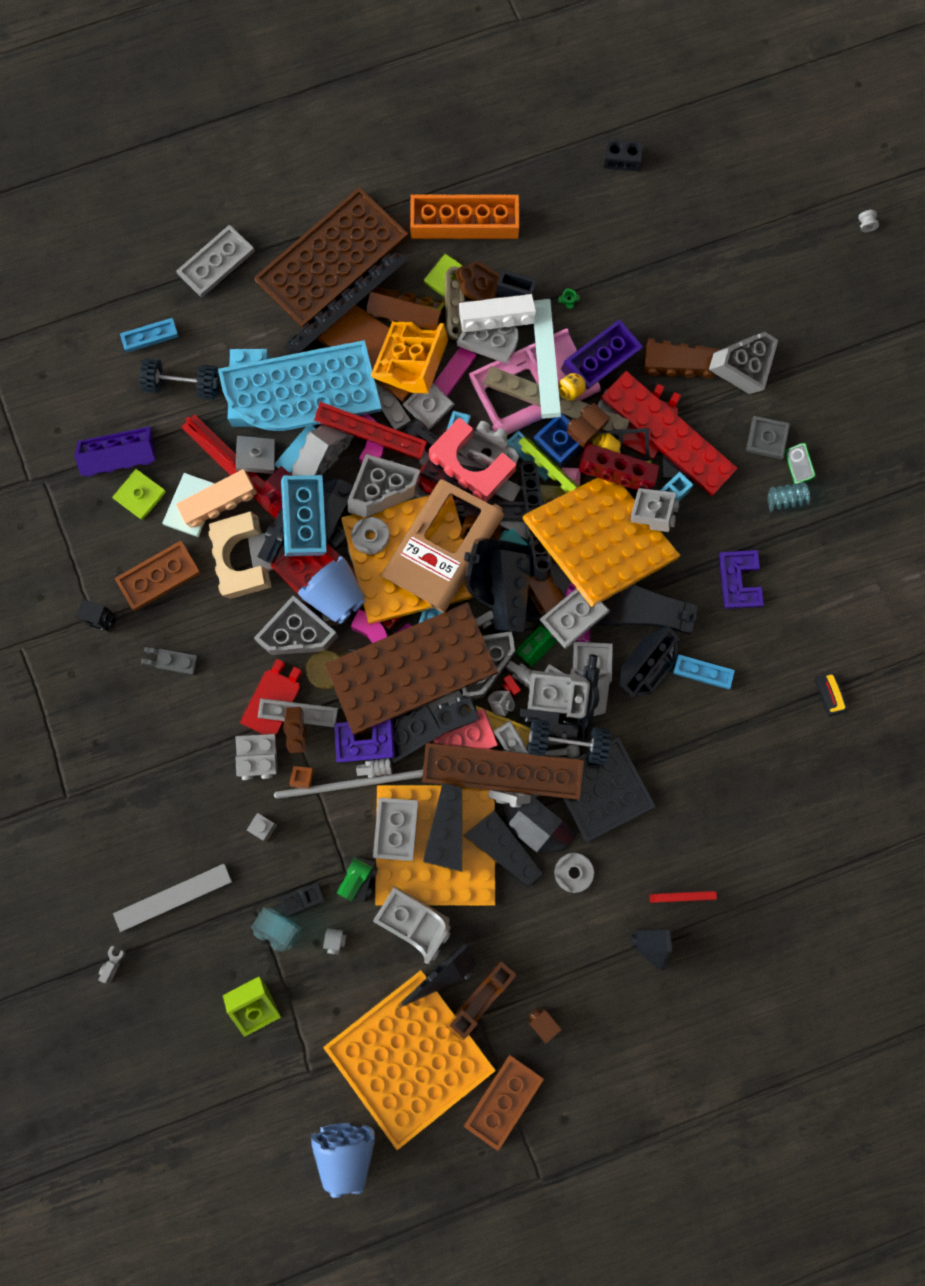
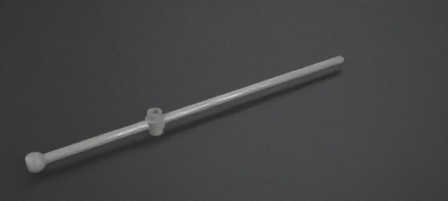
M569 744L563 749L546 751L545 755L577 758L580 755L579 746ZM423 769L311 786L310 789L295 788L277 791L274 793V797L277 799L422 778Z

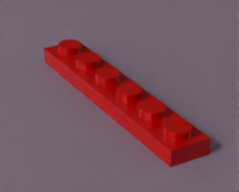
M323 402L319 403L314 418L315 422L418 460L421 459L427 442Z

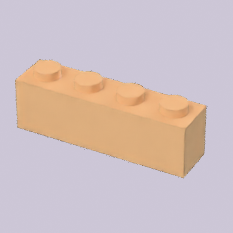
M242 469L176 505L185 524L190 528L201 526L203 521L209 518L214 519L218 517L222 511L231 510L238 503L251 500L254 497L253 495L257 494V491L249 475Z

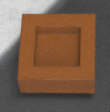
M293 766L290 786L310 789L314 773L313 768Z

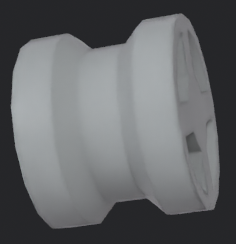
M875 210L864 211L858 216L859 221L862 223L860 226L862 232H871L879 227Z

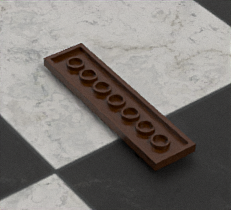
M426 742L422 782L445 783L453 786L580 800L584 759L550 755L538 756L523 752Z

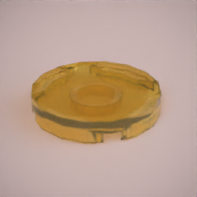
M330 651L314 654L308 660L306 666V673L310 683L320 689L333 688L334 686L325 664L339 658V656Z

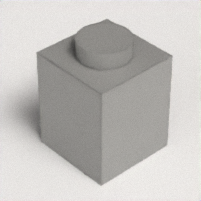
M257 813L247 831L267 842L277 824Z

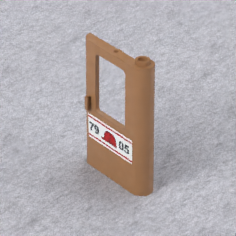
M440 479L380 577L391 581L427 601L436 610L445 613L466 578L468 563L464 561L465 552L471 553L475 539L492 537L504 517L503 509L496 504L490 505ZM450 495H455L481 509L480 515L456 553H451L425 539V534Z

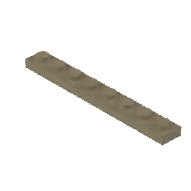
M490 366L484 381L485 386L541 407L539 384ZM559 395L560 412L569 419L580 417L582 409L589 405L577 399L568 401ZM603 410L610 417V421L601 431L625 430L627 428L628 419Z

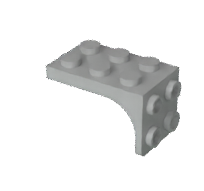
M396 886L393 887L373 920L376 924L416 947L423 954L424 962L427 964L430 960L434 961L440 951L438 949L440 944H445L450 936L449 930L451 926H449V918Z

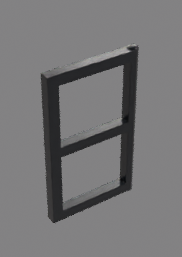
M649 428L600 431L597 434H618L621 443L620 453L623 454L622 434L645 432L646 456L633 458L650 461Z

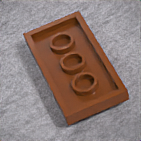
M179 541L119 575L115 580L135 612L201 573L183 542Z
M509 1054L464 1124V1127L499 1151L544 1078Z

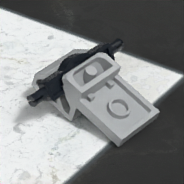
M595 654L589 655V665L585 666L584 670L571 669L570 674L532 670L528 709L567 713V717L578 718L577 723L581 725L579 737L587 738L588 728L592 727L594 716L606 712L610 673L600 672V669L596 667L598 656Z

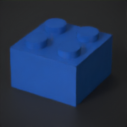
M562 413L561 417H555L538 432L533 440L560 468L583 448L567 434L569 428L567 425L570 421Z

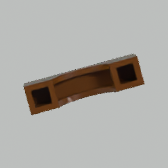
M502 961L498 962L446 1025V1028L461 1041L465 1040L478 1024L488 1007L507 988L516 974Z

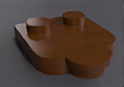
M474 261L468 266H461L457 269L456 278L461 283V291L465 296L474 301L495 299L500 273L479 261Z

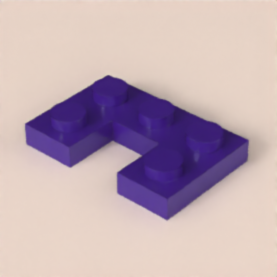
M758 550L720 552L719 563L724 609L762 607L764 605L762 587L743 588L741 571H756L760 569Z
M392 719L372 728L373 739L356 741V735H353L348 722L334 723L336 761L338 763L395 758Z

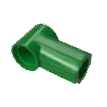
M355 857L337 893L353 901L373 867Z

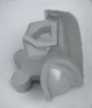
M480 421L476 428L477 431L473 430V437L459 451L464 458L484 468H488L501 453H504L515 463H517L519 458L517 452L508 446L506 439L508 433L503 429H497L496 432L491 431V425L485 421ZM483 449H490L492 455L488 457L482 454L481 451Z

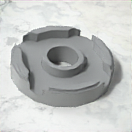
M375 517L359 520L351 532L355 548L367 555H375L382 552L390 540L387 525L381 519ZM368 532L376 534L372 540L366 539L365 535Z
M566 854L559 859L555 866V880L567 892H582L593 881V865L583 854ZM571 867L579 869L580 875L578 878L573 879L569 876V869Z

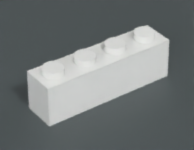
M532 294L459 303L462 332L535 323L536 310Z

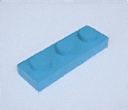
M173 318L120 333L126 353L179 337Z
M678 655L673 674L729 690L735 670Z

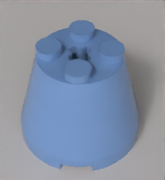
M340 556L337 562L333 560L314 575L308 582V586H303L298 594L304 601L331 620L342 624L349 618L352 610L356 612L366 601L347 561L343 556Z
M337 1123L321 1127V1132L312 1133L311 1144L322 1185L326 1191L330 1192L331 1197L339 1198L343 1194H360L364 1191L375 1143V1132L371 1127L363 1125L362 1128L350 1126L351 1123Z

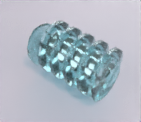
M800 482L799 485L797 483L791 486L787 484L784 487L778 486L777 489L771 487L767 495L769 509L773 511L774 505H776L777 509L781 510L782 504L785 509H788L789 503L794 508L796 507V502H798L799 506H803L804 500L809 505L810 491L806 483Z

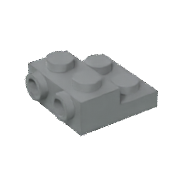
M638 488L630 517L631 522L650 525V530L669 532L670 527L675 526L676 516L673 514L679 510V501H676V493Z
M276 733L236 736V775L241 776L242 780L254 779L253 775H261L262 779L273 778V774L278 773Z

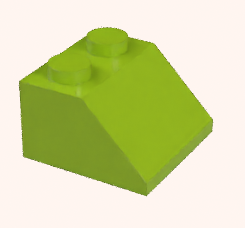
M260 976L223 995L227 1013L244 1037L281 1018L273 998Z

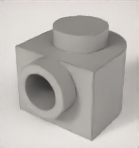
M496 691L488 697V702L495 715L506 716L509 711H513L515 703L510 691Z
M327 928L323 948L328 949L327 953L339 955L341 947H345L346 935H343V930Z

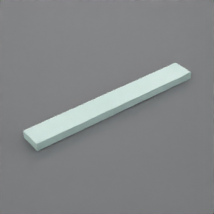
M550 299L534 300L536 310L534 330L542 419L561 417Z

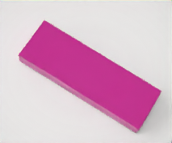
M460 347L434 384L448 397L474 362L477 355L470 350Z

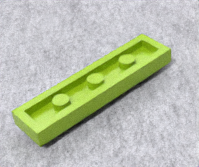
M527 437L521 438L518 442L522 446L521 450L527 455L531 454L535 458L534 462L539 467H545L549 471L547 473L548 476L555 481L558 480L565 492L568 493L580 487L534 442Z

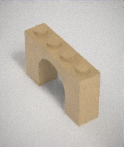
M247 512L210 523L209 537L213 543L212 554L216 560L217 566L215 571L219 577L220 584L218 588L221 595L232 599L271 588L269 571L265 567L257 566L243 571H235L230 562L231 551L237 542L261 534L258 516L252 512Z

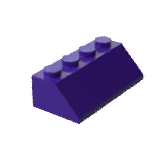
M619 319L564 361L561 371L566 376L570 373L582 376L586 383L585 388L590 389L641 350L643 346Z
M151 426L78 441L74 457L81 476H94L100 472L110 473L119 468L129 469L139 464H151L156 458Z

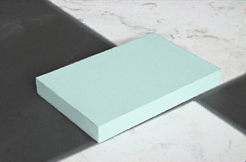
M184 473L163 520V525L199 537L205 521L199 527L190 528L185 524L176 504L212 486L214 483Z

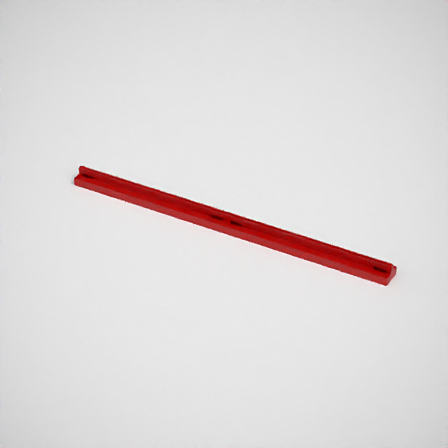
M195 414L191 418L187 417L185 419L186 423L181 426L182 429L230 476L239 472L236 471V454ZM246 472L257 491L253 498L276 520L280 509L276 508L273 504L267 506L261 500L263 496L261 491L265 482L255 472ZM327 543L326 553L322 556L314 557L325 567L333 560L337 562L340 555ZM349 565L350 569L352 570V572H353V574H354V576H355V578H356V580H357L355 570ZM402 616L390 619L391 622L386 620L380 623L390 630L402 619Z

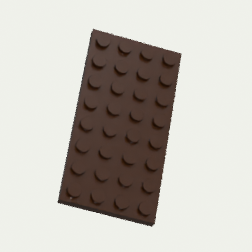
M358 187L257 274L254 280L288 315L303 327L305 324L311 323L319 312L325 311L333 300H337L342 296V292L351 288L356 280L365 276L370 268L381 262L383 257L390 254L408 238V233Z
M468 603L325 664L353 735H357L498 674Z

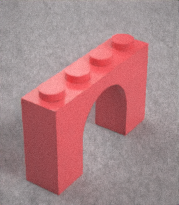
M459 417L430 447L429 458L435 465L439 464L442 466L447 475L450 477L454 476L463 488L471 490L473 496L487 503L513 475L517 464L504 453H501L483 471L472 472L464 469L457 460V454L473 437V428Z

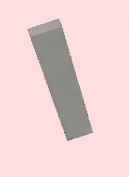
M222 864L113 913L119 931L123 932L232 883V879L226 864Z

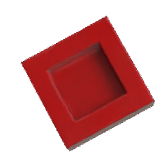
M511 675L505 677L502 687L505 691H510L514 698L520 694L521 690Z

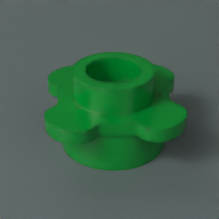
M570 288L565 289L562 296L558 298L559 303L565 304L567 309H572L574 304L580 300V296Z

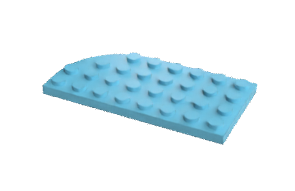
M365 340L218 369L224 396L232 410L247 423L261 429L285 431L321 424L314 421L320 402L358 416L382 410L375 380L371 377L372 368Z

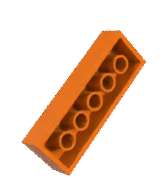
M411 195V239H518L519 195Z

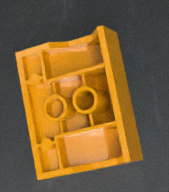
M392 322L371 377L411 393L428 394L448 342L444 324L440 323L437 329L432 331L421 330L413 322Z

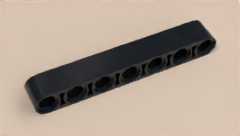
M526 460L522 462L520 468V486L524 514L543 505L537 465L534 461ZM526 524L530 555H532L533 576L539 581H545L550 577L551 555Z

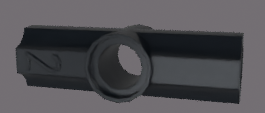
M283 507L280 509L274 524L268 527L265 533L266 540L257 556L270 564L275 562L281 547H284Z

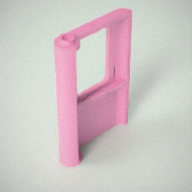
M567 328L553 334L558 383L566 377L561 371L564 361L577 351ZM536 343L514 352L508 364L497 360L469 373L471 382L493 423L492 429L494 432L497 429H503L508 434H511L542 419L541 407L534 404L500 419L485 392L488 386L484 385L490 366L513 375L528 369L531 371L536 383L539 384ZM599 382L590 389L585 388V392L576 399L581 401L600 392Z

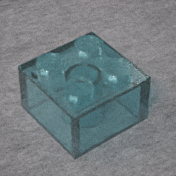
M263 907L250 929L254 931V936L262 941L269 940L271 942L270 946L280 952L290 950L303 928L272 908Z

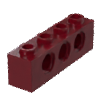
M587 443L578 471L638 490V488L652 490L656 483L659 466Z

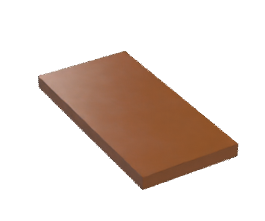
M355 305L318 336L316 340L326 347L365 340L373 371L389 328ZM374 379L377 384L402 402L411 394V392Z

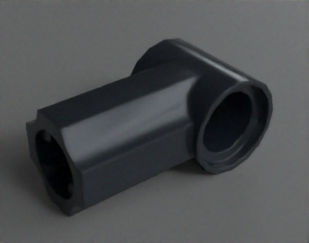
M416 418L404 431L406 434L427 441L425 449L428 452L430 447L439 439L428 430L422 421Z

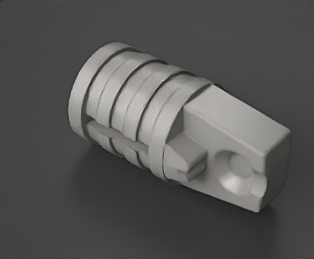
M510 661L506 669L513 673L512 678L530 689L532 670L522 663L518 666Z
M390 758L366 760V764L356 766L357 776L368 775V778L387 774L392 775Z

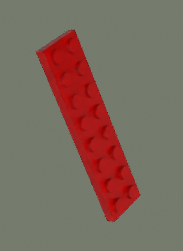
M627 371L601 396V400L619 416L628 419L629 424L634 429L649 428V442L710 496H713L737 470L735 465ZM645 432L640 433L645 438Z

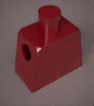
M282 466L267 479L261 491L263 495L261 497L262 502L267 506L273 504L278 509L282 508L281 480L283 476H292Z

